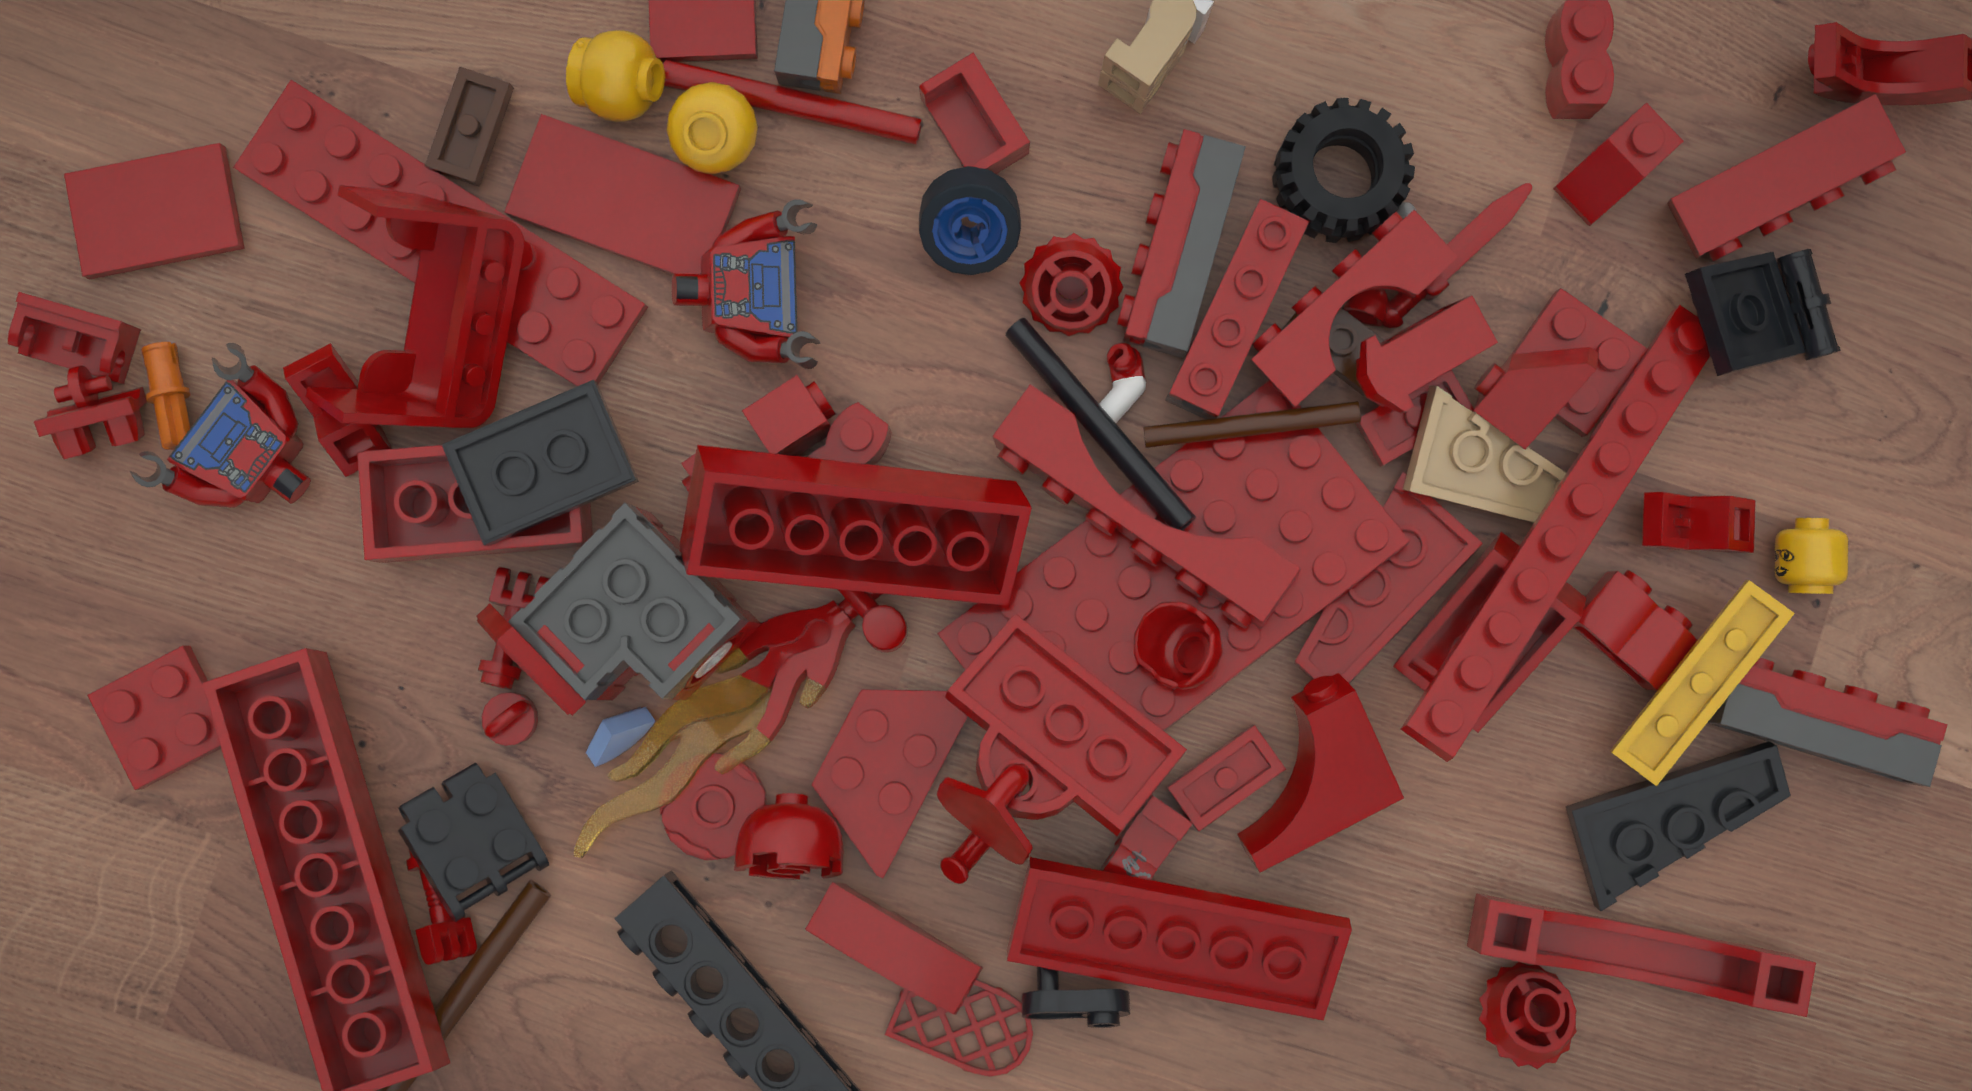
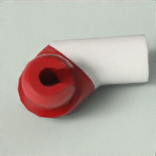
M1117 343L1107 353V363L1109 364L1113 388L1099 403L1115 423L1123 417L1146 389L1142 356L1136 348L1131 347L1127 343Z

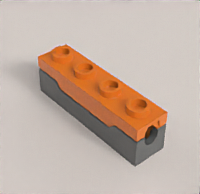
M786 0L774 69L779 85L817 91L824 90V92L841 94L843 79H852L854 75L857 49L856 47L849 46L852 27H861L865 0Z

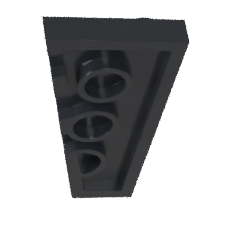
M1768 741L1668 773L1657 786L1646 780L1565 806L1594 906L1599 911H1603L1616 903L1617 900L1615 898L1636 885L1639 887L1644 886L1657 878L1660 870L1683 856L1686 859L1706 848L1704 845L1706 842L1726 830L1730 832L1736 830L1787 799L1791 794L1778 747Z

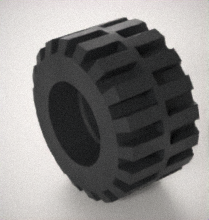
M1337 98L1332 106H1328L1326 101L1315 105L1310 114L1304 113L1287 133L1274 161L1276 171L1272 176L1273 188H1278L1279 190L1276 201L1280 208L1287 207L1291 213L1309 221L1304 234L1314 239L1318 233L1326 235L1325 242L1337 243L1341 238L1347 237L1348 242L1360 240L1366 233L1371 235L1399 209V206L1406 199L1411 189L1408 187V184L1414 178L1415 166L1409 165V160L1414 155L1412 143L1403 144L1401 140L1406 134L1401 123L1392 127L1387 122L1391 113L1383 107L1378 114L1369 111L1371 102L1360 99L1356 106L1349 105V98ZM1337 145L1345 146L1358 152L1365 159L1370 169L1371 185L1369 190L1364 195L1354 198H1343L1328 192L1319 183L1314 172L1313 159L1316 153L1325 147Z

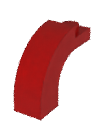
M1837 22L1815 25V41L1808 50V64L1814 76V94L1820 97L1857 104L1876 94L1881 105L1899 106L1972 100V39L1965 34L1914 41H1882L1861 37Z

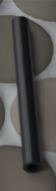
M1022 318L1015 322L1007 330L1005 336L1070 412L1075 415L1076 419L1169 527L1182 531L1187 528L1196 518L1192 511L1028 320Z

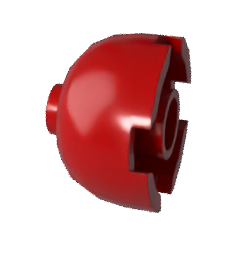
M796 793L777 794L775 804L758 807L747 816L739 830L735 847L734 871H745L746 868H749V876L800 880V875L809 874L810 869L822 868L821 877L823 879L840 876L843 873L844 857L841 831L836 821L825 810L808 805L807 795Z

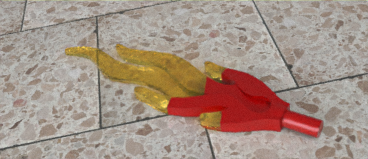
M868 592L874 600L882 595L881 593ZM844 599L837 605L832 600L828 604L817 608L785 613L761 623L715 672L722 674L738 669L759 654L769 651L764 660L738 676L699 688L688 700H678L670 706L657 720L631 758L626 763L609 771L608 778L615 782H620L640 775L659 757L669 743L675 739L682 738L676 751L653 777L601 805L584 824L577 839L574 856L583 858L599 834L612 823L637 814L656 810L673 802L688 786L702 764L730 740L749 732V736L744 741L729 750L717 761L714 768L722 775L757 755L773 741L784 725L799 687L806 677L807 680L799 702L803 707L811 708L821 698L831 683L839 665L845 642L850 632L856 626L852 620L859 614L848 601Z

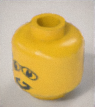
M1795 518V529H1784L1776 535L1775 578L1782 584L1788 585V593L1833 594V587L1847 580L1848 536L1840 530L1829 529V518Z

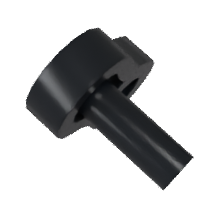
M1037 967V991H1030L1021 995L1022 1017L1027 1019L1087 1018L1088 1027L1111 1028L1120 1026V1017L1130 1015L1129 991L1122 989L1059 990V972L1047 968Z

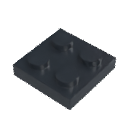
M1774 252L1700 267L1685 274L1717 376L1805 353Z

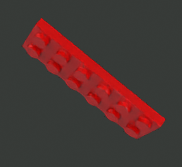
M1030 857L1007 947V961L1324 1021L1352 927L1350 919L1347 917Z

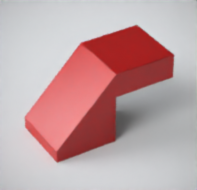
M331 343L283 367L285 380L314 417L318 441L345 477L358 471L357 452L392 449L381 425L341 423L305 397L307 387L358 389V380Z
M1644 492L1642 546L1669 550L1754 553L1755 500L1736 496H1685L1667 492Z

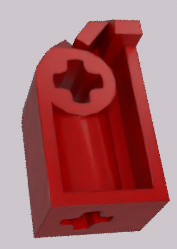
M1471 295L1440 308L1382 343L1378 341L1376 335L1363 340L1360 344V357L1356 359V379L1368 399L1382 407L1386 406L1398 413H1403L1415 407L1408 394L1498 343L1474 297Z

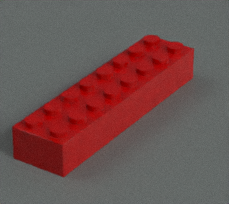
M304 648L203 682L204 692L322 1091H376L450 1064L327 652Z

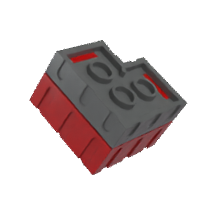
M624 502L611 516L613 519L603 529L599 528L576 551L571 562L564 569L560 568L533 595L535 598L525 608H521L508 622L584 700L613 701L626 688L624 685L633 676L642 674L650 682L649 686L661 699L688 700L761 623L736 602L737 599L716 577L687 575L679 547L680 541L675 536L669 535L662 528L664 525L651 512Z

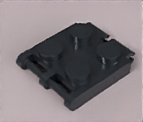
M477 763L470 765L441 783L449 800L443 802L437 790L432 787L400 805L398 808L407 823L400 827L398 832L454 922L465 917L464 910L494 893L496 896H500L508 891L507 884L536 868L538 871H541L549 866L545 853L497 774L494 773L486 778ZM524 855H528V860L502 876L500 875L499 870ZM484 879L488 883L462 900H457L456 896Z

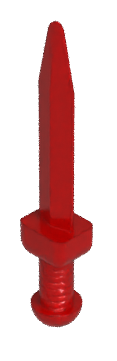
M1525 183L1495 200L1457 234L1447 245L1459 258L1416 297L1411 298L1400 292L1389 301L1383 326L1387 328L1402 326L1404 324L1402 318L1424 297L1426 299L1438 297L1449 286L1447 280L1513 219L1532 191V185Z

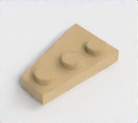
M1430 386L1403 490L1535 523L1566 475V472L1529 447L1526 450L1479 414L1470 411L1452 398L1453 396L1438 386Z

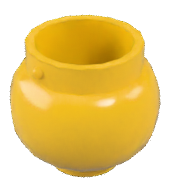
M613 30L599 33L594 38H579L573 44L566 66V85L572 102L578 107H586L605 120L623 122L641 117L650 108L652 103L659 100L662 95L665 83L663 63L656 57L650 44L639 35L625 30Z
M709 82L692 86L678 96L669 111L666 131L670 147L681 162L695 171L716 174L731 171L747 159L756 143L758 125L754 109L743 94L729 85Z

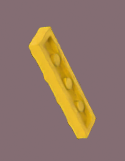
M1745 580L1612 747L1611 753L1657 786L1795 613L1750 580Z

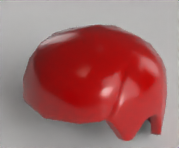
M1181 601L1159 603L1143 615L1134 633V656L1137 663L1150 672L1159 683L1173 689L1181 688L1186 690L1198 687L1212 676L1223 655L1220 630L1216 623L1203 611Z

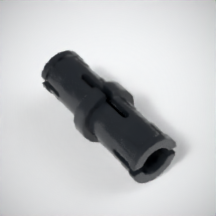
M1811 249L1801 250L1777 258V263L1780 265L1791 302L1792 313L1795 316L1804 345L1806 360L1841 351L1840 346L1837 344L1827 310V305L1831 304L1829 293H1822Z

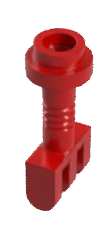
M499 567L496 571L489 602L506 607L503 617L509 621L521 608H525L535 598L532 595H528L532 575L531 573L520 571L516 578L514 590L510 591L507 589L511 578V569ZM540 576L536 585L535 593L550 578ZM497 643L492 660H480L478 671L482 672L481 683L512 690L514 680H520L522 669L512 666L513 660Z
M409 850L410 858L406 860L407 870L410 872L419 870L423 889L426 891L427 906L430 907L428 911L431 925L415 930L422 960L425 964L432 965L440 963L442 960L450 961L458 957L473 956L477 949V943L471 918H462L457 922L451 919Z

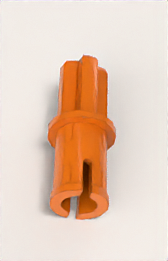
M157 342L146 345L141 349L150 390L145 396L148 403L154 404L162 447L166 450H175L190 430L185 399L189 398L191 394L190 389L184 387L177 344Z

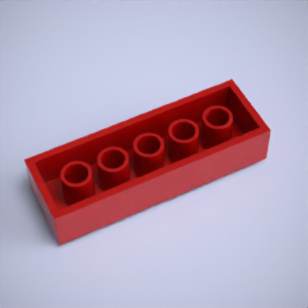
M697 445L679 547L687 575L1009 606L1032 506L1017 481Z

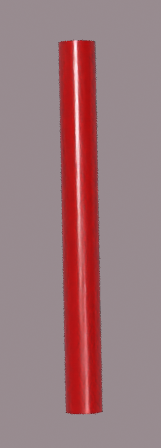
M668 59L663 63L665 71L664 86L686 91L692 86L709 82L725 84L743 94L752 107L917 145L922 127V119Z

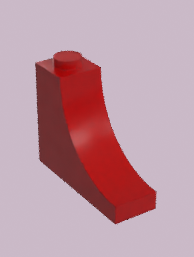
M1339 672L1332 676L1326 675L1315 678L1305 685L1303 691L1291 696L1299 728L1298 752L1292 774L1283 792L1272 807L1248 828L1237 833L1245 852L1259 873L1404 799L1356 690Z

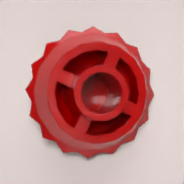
M1075 233L1066 238L1053 236L1047 245L1037 246L1033 257L1024 263L1025 275L1019 282L1024 292L1022 303L1030 309L1032 319L1044 324L1049 332H1062L1067 336H1072L1078 332L1089 334L1096 326L1106 324L1110 313L1119 307L1118 297L1124 288L1119 279L1121 267L1113 261L1111 250L1100 247L1095 238L1083 239Z
M1518 962L1513 967H1501L1496 977L1487 980V991L1479 998L1483 1008L1479 1021L1486 1028V1040L1497 1047L1500 1057L1511 1058L1517 1067L1529 1064L1539 1069L1545 1063H1556L1562 1053L1570 1050L1571 1039L1577 1032V1010L1570 991L1559 981L1556 974L1545 971L1540 965L1529 966Z

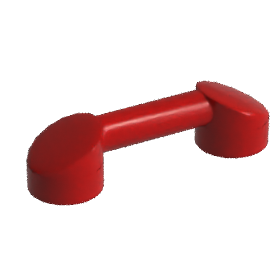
M837 589L863 619V634L875 650L885 653L893 652L905 643L908 636L907 623L901 613L894 607L879 605L868 592Z

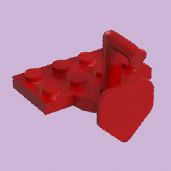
M1015 613L947 690L945 696L949 702L987 732L977 751L976 773L981 789L950 777H946L939 785L937 797L940 803L954 818L972 831L951 856L941 860V870L950 881L963 884L968 880L970 870L990 847L1010 862L1022 865L1029 857L1033 847L1013 817L1039 820L1059 814L1073 802L1114 835L1118 836L1183 757L1187 749ZM1029 782V791L1026 794L1022 795L1024 789L1027 786V783Z

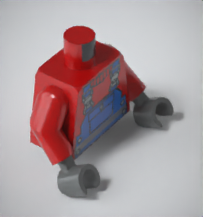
M800 199L792 200L784 206L782 212L777 210L745 219L716 237L713 248L708 249L701 257V274H673V305L702 306L703 330L715 333V337L720 345L747 362L786 363L791 359L802 368H814L818 361L811 357L800 358V350L805 344H820V341L808 332L797 331L795 236H786L788 230L803 235L811 234L816 230L817 224L810 222L798 226L796 222V215L799 210L810 208L813 204Z
M227 343V349L239 358V362L237 365L228 368L220 365L218 360L212 357L214 371L219 377L227 381L167 460L175 466L168 469L158 455L150 451H144L139 453V455L147 460L155 461L157 464L156 472L150 477H141L130 471V474L141 486L155 487L162 483L164 491L201 506L235 508L244 501L260 503L271 490L292 504L305 493L311 483V479L291 464L302 450L304 444L296 435L299 423L288 393L256 365L249 367L241 346L236 343Z

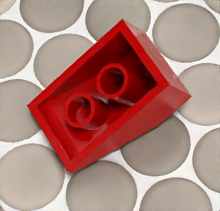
M1500 532L1453 588L1400 655L1393 667L1425 691L1519 545L1503 532ZM1567 582L1474 725L1473 730L1477 733L1582 617L1587 597Z

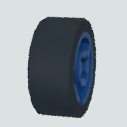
M970 166L952 169L933 180L923 194L919 212V234L923 249L939 266L952 273L965 275L986 273L1005 263L1017 248L1021 231L1020 209L1017 196L1007 181L994 172ZM968 217L969 221L975 222L977 225L966 227L962 224V218Z

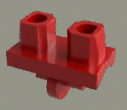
M80 365L68 370V385L54 388V396L58 403L73 400L75 404L51 409L47 412V417L34 421L39 437L51 434L53 442L62 458L68 459L86 454L96 448L89 428L90 424L103 421L112 446H120L138 441L145 435L139 409L147 401L143 387L98 397V393L112 390L113 386L110 377L104 375L93 378L88 368Z

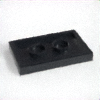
M591 380L442 444L485 546L495 544L639 482L595 380Z

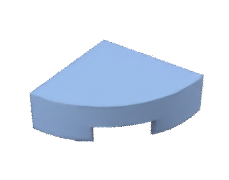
M640 707L603 719L588 746L586 754L595 767L616 758L636 744L655 723V719L646 707Z

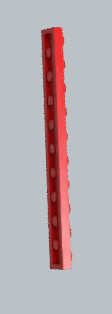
M1680 304L1670 313L1648 347L1647 352L1627 379L1400 730L1446 762L1453 759L1709 359L1710 354L1699 318Z

